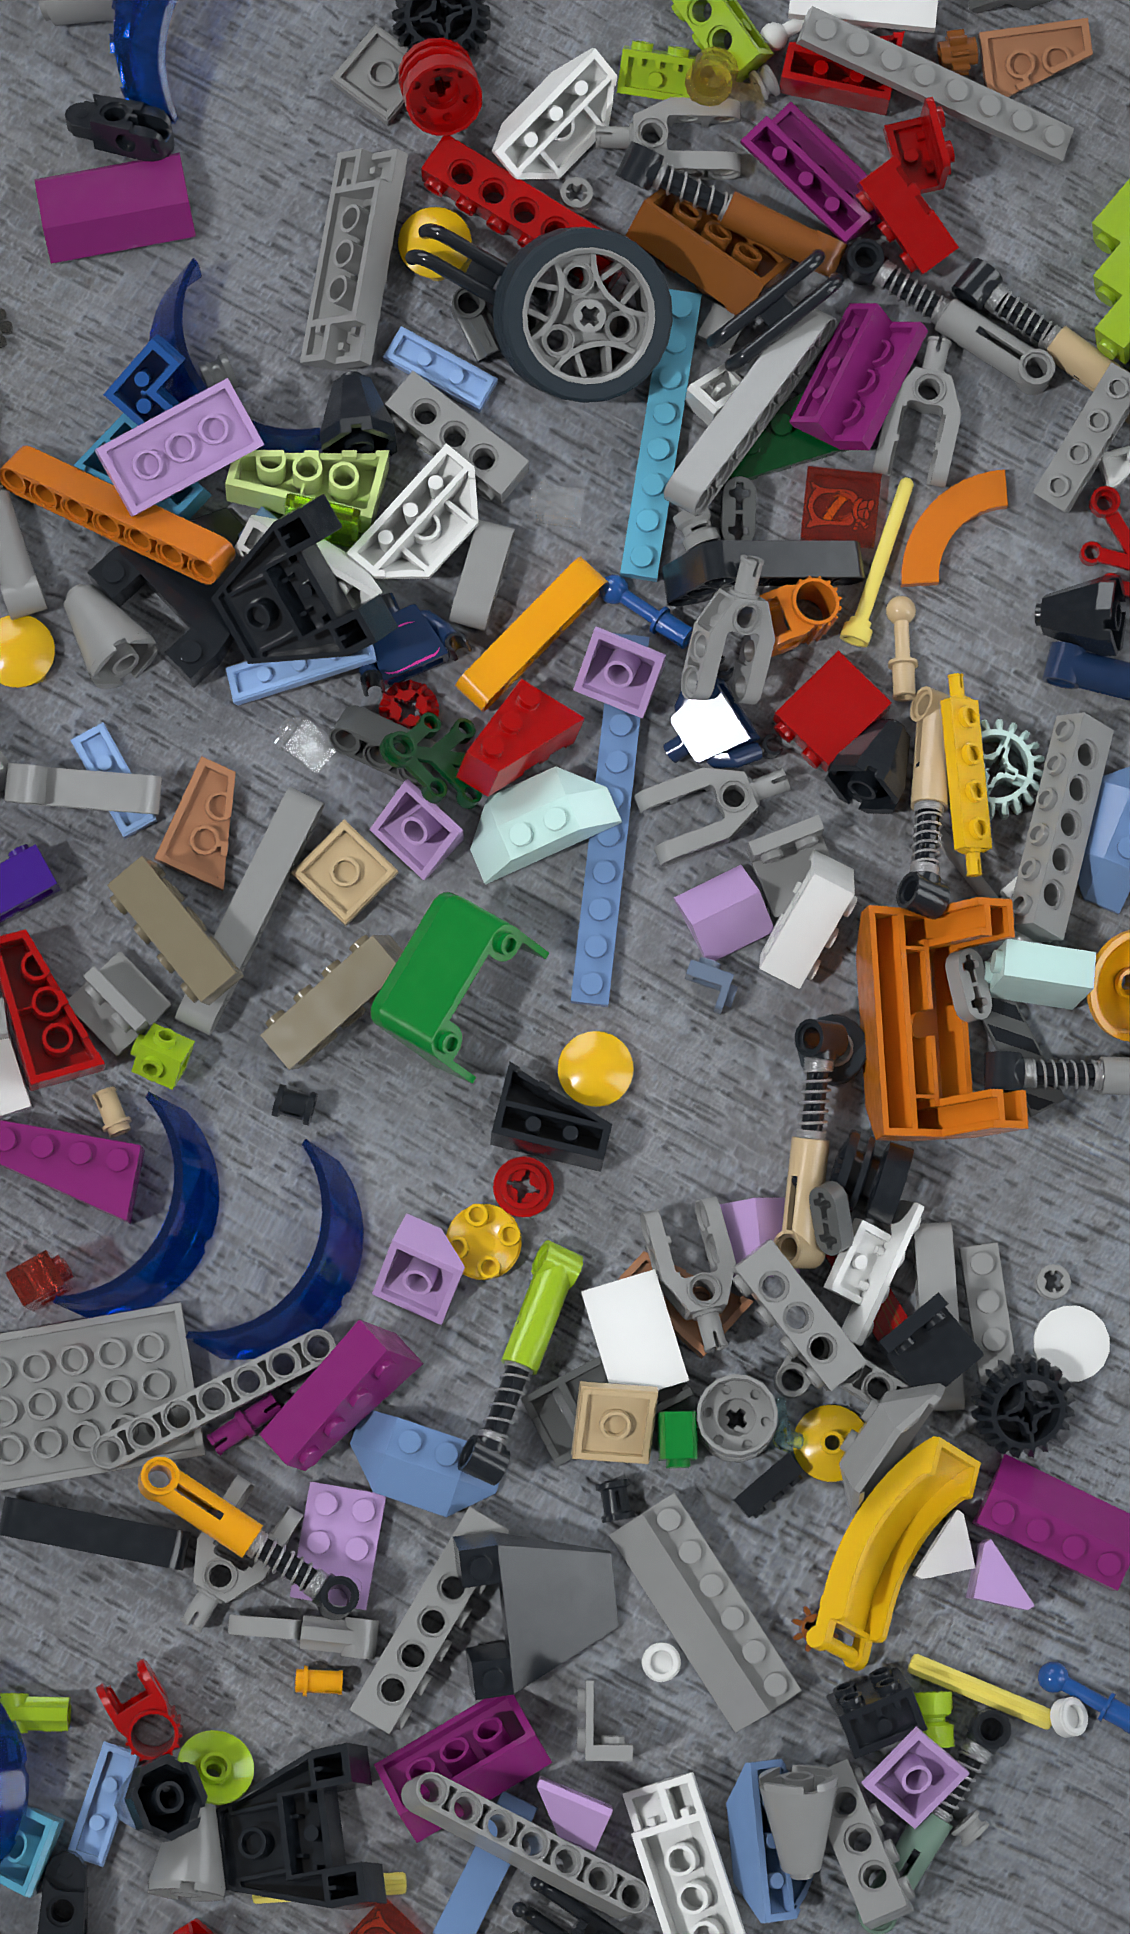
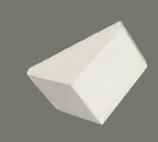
M722 364L690 384L686 392L685 405L709 426L743 379L737 373L727 371L725 365Z
M953 1510L912 1574L914 1577L926 1579L976 1568L965 1517L962 1512Z

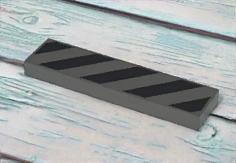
M991 998V1013L987 1018L982 1019L981 1022L996 1051L1020 1052L1025 1059L1033 1058L1035 1062L1042 1059L1044 1062H1047L1016 1001ZM1037 1085L1036 1088L1024 1087L1022 1089L1026 1090L1027 1111L1030 1117L1066 1100L1059 1085L1056 1089L1054 1085H1047L1046 1089L1043 1085Z

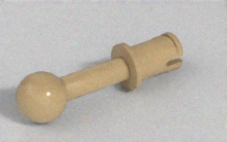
M905 596L892 598L886 607V615L894 624L895 658L888 662V668L892 670L893 700L899 702L911 701L916 696L915 669L918 667V660L910 657L909 623L915 617L916 607L913 601Z

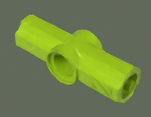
M0 1693V1733L23 1734L28 1733V1730L43 1732L70 1731L71 1697L29 1696V1693Z

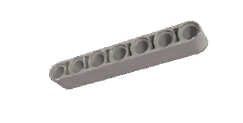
M815 308L763 351L669 479L664 490L665 500L695 516H700L706 510L827 345L835 331L836 318Z
M292 787L288 788L214 935V938L223 947L242 974L292 875L291 872L295 869L324 809V802ZM238 982L210 1005L204 1004L200 1000L194 1003L185 994L175 1019L207 1035H211Z
M312 1330L99 1436L91 1446V1457L94 1464L102 1470L111 1471L317 1369L336 1347L333 1336L325 1330ZM313 1338L325 1340L329 1348L328 1354L322 1358L312 1357L307 1350L308 1341ZM279 1355L290 1357L294 1363L293 1372L285 1376L277 1374L272 1367V1361L275 1357ZM251 1372L258 1377L260 1383L259 1388L255 1392L245 1393L240 1390L237 1379L242 1373ZM212 1389L220 1391L225 1399L223 1407L215 1411L207 1409L202 1401L204 1393ZM183 1407L189 1412L190 1421L186 1426L175 1428L170 1425L167 1414L172 1408ZM146 1424L153 1428L155 1438L149 1445L142 1446L133 1440L132 1432L138 1425ZM104 1442H113L119 1447V1457L112 1463H104L97 1456V1449Z
M428 1772L406 1782L402 1788V1802L410 1812L610 1917L620 1919L644 1911L649 1904V1889L640 1879L439 1773ZM421 1784L425 1785L430 1792L429 1802L423 1799L421 1795ZM455 1802L459 1803L463 1808V1819H460L455 1813ZM489 1820L493 1821L497 1827L496 1837L488 1829ZM523 1837L530 1844L531 1850L529 1855L522 1848ZM556 1855H558L563 1861V1872H561L556 1866ZM590 1872L596 1878V1890L589 1883ZM623 1890L629 1895V1907L622 1900Z

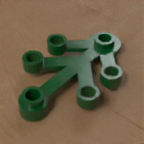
M429 712L424 713L416 722L415 727L409 732L397 731L384 737L380 743V753L383 759L395 768H405L423 786L421 793L428 802L433 804L439 803L447 794L448 788L443 780L434 778L421 762L431 764L457 791L456 800L461 807L472 809L481 800V792L456 777L458 773L456 768H460L466 753L451 751L458 744L468 743L474 736L476 729L470 720L466 718L458 719L450 728V732L431 748L417 746L423 738H433L441 728V721L438 716ZM425 723H428L432 729L428 728ZM459 728L463 729L466 734L462 733ZM431 787L436 789L438 791V794L434 793L431 790ZM465 793L470 794L473 799H470L469 797H467V795H466Z

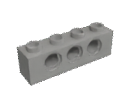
M1112 362L1110 363L1032 493L1069 514L1130 413L1129 372Z
M414 371L408 375L385 403L395 429L402 434L405 431L417 438L416 444L430 456H433L435 453L437 454L446 444L445 439L449 435L459 434L465 439L464 443L458 447L451 448L475 467L476 492L488 501L494 498L502 504L529 472L528 459ZM429 411L436 416V419L430 424H421L416 420V417L421 412ZM481 456H487L494 461V464L489 469L481 470L474 465V462Z
M772 1239L766 1240L731 1268L736 1274L732 1278L735 1286L745 1297L751 1294L758 1302L760 1307L756 1309L757 1314L769 1328L776 1325L784 1336L780 1343L793 1359L798 1355L808 1366L803 1372L816 1389L823 1386L826 1391H832L867 1363L866 1359ZM770 1275L777 1277L782 1284V1290L775 1298L767 1297L762 1290L763 1281ZM794 1306L800 1307L806 1316L805 1323L798 1329L790 1327L786 1320L788 1310ZM817 1337L825 1338L830 1347L828 1355L820 1360L816 1359L810 1351L811 1343Z
M846 1759L827 1767L832 1769V1776L834 1774L838 1776L828 1837L863 1924L872 1930L913 1912L910 1900L915 1898V1894L907 1876L900 1877L895 1863L900 1861V1857L891 1839L885 1841L880 1829V1826L885 1825L883 1815L876 1802L870 1804L865 1792L867 1789L861 1783L867 1777L861 1766L855 1768ZM848 1797L856 1798L857 1805L855 1810L849 1815H841L839 1810L841 1802ZM864 1833L870 1834L872 1840L869 1848L862 1852L855 1851L854 1842L856 1838ZM876 1870H885V1883L879 1888H870V1875Z

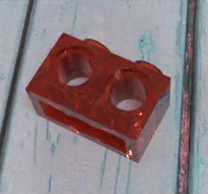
M47 1250L5 1272L23 1307L33 1312L73 1290L69 1280L74 1278V1275L64 1257L61 1258L59 1254L55 1256Z

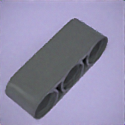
M356 705L346 707L329 733V741L333 748L402 782L409 779L415 786H422L405 768H395L389 765L380 753V743L386 735L397 731L407 733L410 729ZM423 738L417 746L431 748L436 742ZM421 762L432 774L435 768L429 763Z

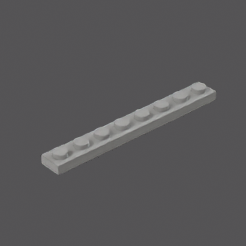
M814 6L808 10L796 44L923 103L925 98L933 97L935 105H941L944 113L1056 165L1063 161L1074 130L1073 127Z

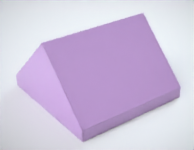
M595 627L573 690L643 718L665 667L666 655Z
M409 779L403 782L369 829L422 880L428 878L464 840L463 829L436 804L425 800L421 790Z
M742 865L674 897V901L703 958L717 961L770 935L774 928L761 892Z
M785 1197L751 1198L720 1204L736 1264L766 1240L772 1239L774 1241L776 1235L782 1231ZM794 1268L800 1274L799 1269Z
M992 1539L982 1540L977 1543L974 1554L976 1568L971 1569L966 1598L1018 1610H1029L1035 1605Z

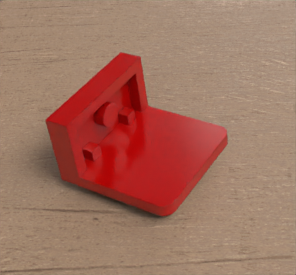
M933 97L924 99L920 117L884 125L883 129L890 158L894 155L897 156L901 162L900 167L911 182L917 185L921 191L920 194L944 189L947 177L951 175V163L955 162L952 143L950 140L945 141L942 128L946 127L943 109L941 105H935Z

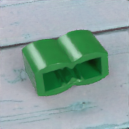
M659 1412L657 1414L658 1461H666V1468L669 1469L691 1467L690 1461L698 1459L697 1412Z

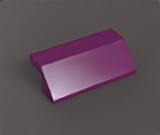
M789 102L772 120L765 116L740 140V143L844 244L868 232L880 220L874 210L867 213L855 196L860 192L856 185L867 174L792 102Z
M180 152L170 154L168 157L154 162L136 160L34 179L42 227L51 264L196 237Z
M849 303L789 421L791 425L840 450L869 451L928 333L927 328L922 322H892L878 303Z

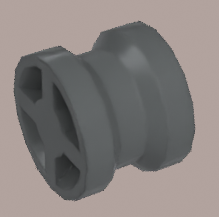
M226 353L218 355L217 359L210 363L207 361L198 363L207 389L226 378L229 379L234 389L239 387Z

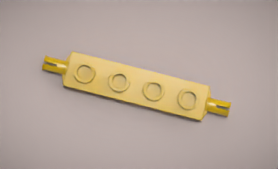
M954 673L947 675L950 697L940 701L954 850L965 855L966 877H978L983 875L980 853L992 849L978 700H973L965 695L964 674Z

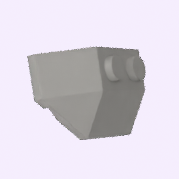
M935 1383L887 1391L879 1402L874 1399L870 1401L860 1417L865 1423L859 1432L851 1429L840 1446V1449L844 1451V1455L839 1466L850 1514L853 1518L876 1485L896 1465L942 1398L945 1386Z

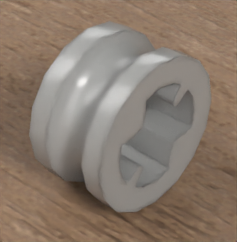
M767 64L761 66L760 72L755 70L749 72L751 85L762 102L767 101L770 94L774 96L780 94L777 79Z
M570 178L561 186L560 204L576 214H582L591 206L593 189L584 178ZM572 189L576 193L580 190L584 191L583 201L580 202L578 199L570 201L569 190Z
M1047 1265L1035 1277L1036 1291L1046 1300L1060 1299L1070 1289V1275L1060 1265ZM1046 1273H1050L1051 1277L1055 1273L1060 1275L1059 1285L1062 1287L1061 1291L1056 1292L1054 1288L1049 1292L1045 1289L1044 1286L1047 1280L1044 1278V1275Z
M977 1809L964 1817L950 1832L954 1837H961L962 1841L960 1844L964 1848L976 1840L990 1825L986 1820L981 1821L979 1819L980 1813Z

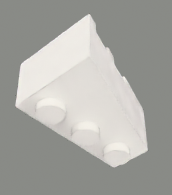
M815 849L808 859L811 861L810 870L802 883L797 881L792 891L796 893L785 913H781L760 954L759 969L798 989L801 988L805 979H813L821 963V960L817 958L824 947L827 949L831 948L839 933V929L836 928L842 915L848 917L857 902V897L854 896V869Z

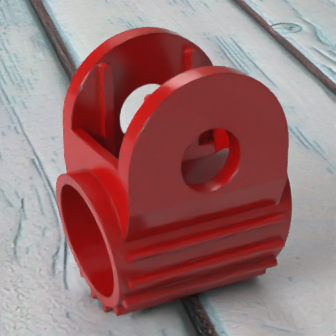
M144 1658L136 1662L139 1671L137 1676L145 1690L124 1703L120 1702L111 1685L107 1687L104 1683L96 1686L98 1696L117 1730L126 1737L125 1745L130 1747L131 1755H137L140 1757V1761H143V1759L150 1761L164 1754L173 1756L174 1748H179L180 1738L182 1737L183 1725H181V1714H177L175 1705L171 1706L169 1704L167 1692ZM158 1714L170 1721L174 1728V1733L166 1743L159 1746H148L136 1737L133 1731L134 1724L143 1716Z

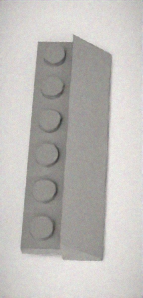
M360 148L337 154L300 363L303 365L344 372L357 371L358 367L371 365L378 321L381 316L383 293L387 281L389 259L393 247L396 220L400 208L402 186L406 175L405 169L408 153L398 148L377 153H371Z
M675 1493L609 1535L735 1733L769 1714L772 1710L802 1691Z

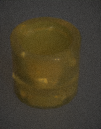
M713 46L704 48L697 53L685 78V87L691 101L710 107L719 105L728 98L737 80L739 70L737 61L730 52L724 48Z

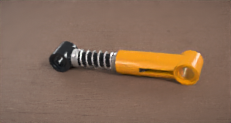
M154 1457L144 1464L138 1477V1488L146 1499L159 1502L241 1558L247 1555L250 1559L255 1557V1562L262 1561L264 1568L269 1566L273 1569V1574L278 1572L282 1575V1580L287 1578L290 1580V1585H298L299 1591H303L306 1596L313 1599L312 1602L317 1605L319 1612L325 1618L341 1620L347 1617L357 1606L359 1590L350 1578L335 1576L332 1573L330 1575L329 1573L326 1574L321 1568L316 1570L312 1567V1562L309 1564L304 1562L303 1556L298 1558L295 1556V1551L289 1552L286 1550V1545H278L277 1539L270 1540L268 1533L262 1531V1524L179 1470L171 1459ZM153 1471H162L167 1475L169 1484L163 1488L154 1487L150 1483L148 1475ZM332 1589L342 1590L347 1597L346 1606H333L328 1599V1592Z

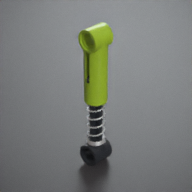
M550 1240L545 1241L539 1248L532 1264V1280L501 1359L506 1368L505 1373L499 1376L501 1384L499 1388L493 1391L496 1397L494 1402L488 1405L490 1413L488 1417L483 1419L484 1428L479 1430L478 1435H472L464 1445L458 1460V1470L493 1486L497 1485L505 1474L510 1461V1451L506 1447V1439L509 1437L506 1433L509 1425L514 1424L511 1420L515 1409H520L517 1404L520 1396L525 1395L522 1391L526 1380L530 1381L528 1375H536L538 1373L568 1290L574 1285L581 1272L584 1260L582 1255Z

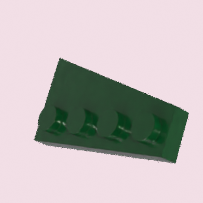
M802 392L780 407L728 480L739 476L754 480L758 476L774 471L787 470L791 466L810 460L813 462L823 459L827 455L843 450L791 425L789 421L804 394Z

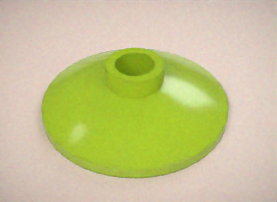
M209 1730L192 1736L182 1746L177 1758L182 1763L188 1762L196 1766L208 1796L206 1800L208 1804L222 1805L239 1799L248 1790L253 1780L254 1761L249 1749L240 1739L227 1732ZM206 1770H216L219 1773V1777L210 1776Z

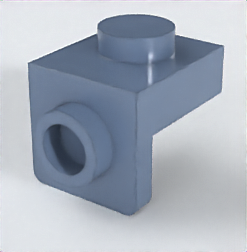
M700 957L699 962L691 960L685 979L720 991L714 1013L721 1015L723 1006L731 1008L738 986L731 984L734 974L721 970L720 963L708 958Z

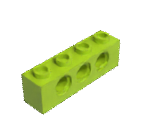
M672 0V10L680 20L687 22L694 32L692 34L694 42L701 50L707 51L714 61L712 67L721 79L729 82H743L749 77L750 71H756L774 55L737 0ZM709 3L712 13L710 18L706 20L704 8ZM729 32L732 36V44L727 50L724 46V38Z

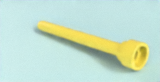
M908 477L902 478L899 482L855 616H851L849 621L844 622L840 634V639L854 646L867 647L873 633L872 629H870L871 622L869 618L914 487L912 479Z

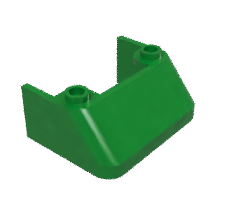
M443 892L433 900L371 1006L372 1021L436 1068L473 1084L476 1077L453 1061L462 1044V1032L457 1025L450 1021L451 1017L488 956L497 961L505 962L513 958L519 949L543 959L548 957L549 952L510 923L459 895Z

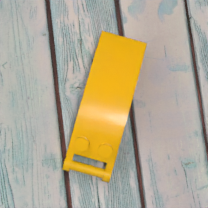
M933 1436L908 1453L882 1478L855 1514L836 1551L824 1592L820 1599V1609L816 1625L811 1627L806 1635V1641L810 1647L817 1651L825 1650L842 1659L844 1664L852 1670L860 1671L865 1668L873 1642L882 1643L888 1636L898 1593L913 1559L939 1522L959 1503L973 1497L981 1462L941 1437ZM835 1627L854 1637L852 1646L833 1637Z

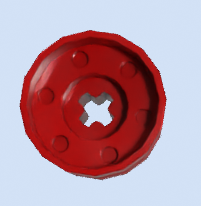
M429 38L415 44L403 56L398 68V83L411 121L423 132L435 136L453 135L465 130L477 118L482 107V89L468 52L457 42L445 38ZM440 77L441 80L435 81L434 78Z

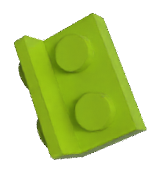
M632 40L631 46L624 45L616 93L666 100L670 97L690 98L697 56L689 55V48L668 46V51L653 50L654 43Z

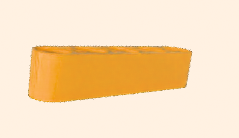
M578 557L463 673L456 682L455 687L482 712L486 711L600 595L599 588L608 583V581L584 558Z

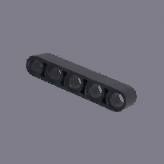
M6 1496L0 1519L1 1536L181 1571L184 1569L191 1532Z

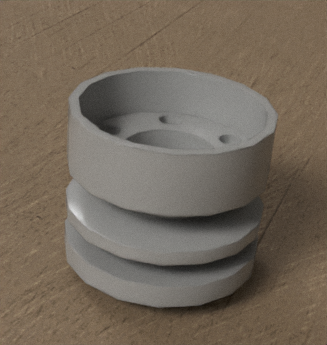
M731 1374L718 1378L704 1390L698 1402L696 1420L700 1442L710 1454L726 1462L741 1463L756 1458L768 1448L775 1434L778 1409L774 1397L762 1382L748 1375ZM740 1412L744 1415L742 1423L745 1427L743 1429L740 1426H736L734 1429L728 1427L730 1420L727 1416L728 1414L736 1416Z

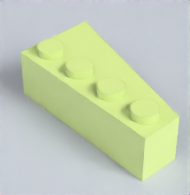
M255 450L230 464L225 482L226 500L259 509L264 507L267 511L286 515L297 507L325 494L342 528L365 533L376 519L389 470V450H376V453H357V450H342V453H319V450H304V453H284V450Z

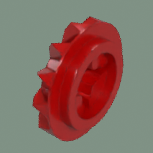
M409 679L400 683H394L392 687L383 693L379 714L411 730L415 727L420 716L410 714L400 722L403 710L396 701L408 704L417 697L415 708L421 716L427 712L439 716V704L436 695L425 683L422 684ZM425 723L428 728L432 729L428 723Z
M525 1156L516 1157L505 1162L497 1171L493 1182V1192L497 1203L507 1213L514 1217H532L545 1210L550 1203L554 1193V1181L549 1169L539 1160ZM526 1172H530V1186L535 1187V1190L540 1191V1193H526L521 1203H518V1190L513 1188L512 1185L507 1184V1182H521Z

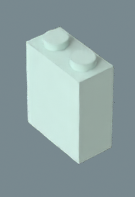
M1006 939L997 950L993 951L992 956L983 962L985 969L984 979L988 982L991 998L1073 1010L1094 989L1096 952Z

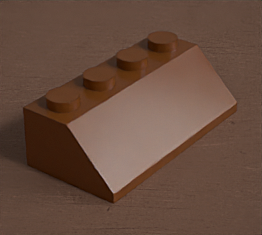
M661 188L643 201L625 235L636 242L644 251L651 253L664 262L667 269L673 273L681 274L694 283L697 290L706 295H711L724 304L725 308L734 315H737L779 281L793 262L788 257L720 226V220H718L717 215L713 213L707 215V210L700 207L694 208L693 204L686 200L680 202L679 197L673 194L666 195V191Z

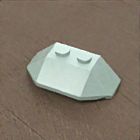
M555 766L487 797L470 851L484 883L488 884L622 823V820L607 787Z

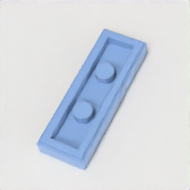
M402 326L383 356L384 362L408 375L412 371L416 372L441 393L478 413L481 412L498 383V378Z
M104 722L70 740L86 770L132 774ZM109 811L124 839L158 822L154 814Z
M108 1741L103 1742L68 1850L77 1852L84 1861L101 1867L105 1866L120 1821L114 1807L118 1791L134 1768L138 1766L140 1759L135 1754L131 1755V1749Z

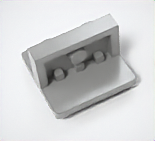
M118 952L99 971L93 966L86 972L83 977L87 982L68 999L74 1013L116 1056H120L135 1042L139 1034H143L171 1007L168 999L122 952Z

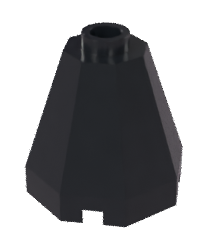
M350 371L333 381L320 429L322 453H342V450H357V453H376V450H389L390 457L398 452L394 423L370 377L362 375L357 371Z
M1105 575L1046 594L1042 598V603H1037L1035 607L1036 626H1041L1043 635L1053 639L1081 646L1084 650L1101 656H1117L1118 651H1121L1123 648L1126 627V612H1121L1120 602H1126L1121 575Z
M894 719L876 720L837 754L825 781L840 800L850 804L852 799L860 802L861 804L858 809L867 814L893 813L905 790L911 737L905 730L904 725Z
M170 1754L160 1755L134 1768L120 1787L114 1803L120 1821L162 1842L173 1841L198 1828L201 1817H198L200 1808L205 1807L208 1797L196 1766L188 1762L182 1763L175 1760L177 1757Z

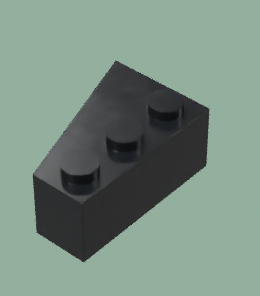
M509 1061L491 1132L490 1145L601 1172L612 1124L576 1101L569 1100L550 1088L551 1086L541 1080L534 1079L521 1071L519 1066Z

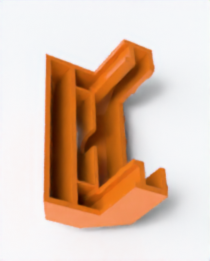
M975 897L950 903L947 905L944 913L934 920L901 907L868 905L861 912L856 950L860 1028L865 1033L866 1062L863 1065L865 1107L876 1140L927 1141L978 1138L1028 1129L1026 1090L1003 1093V1089H988L973 1092L968 1022L961 1020L956 1014L945 968L947 957L954 951L1015 937L1012 899Z

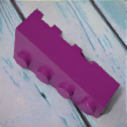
M0 1120L1 1167L131 1225L145 1149L141 1145Z
M359 1319L259 1435L287 1466L306 1471L314 1466L329 1449L424 1363L396 1333Z

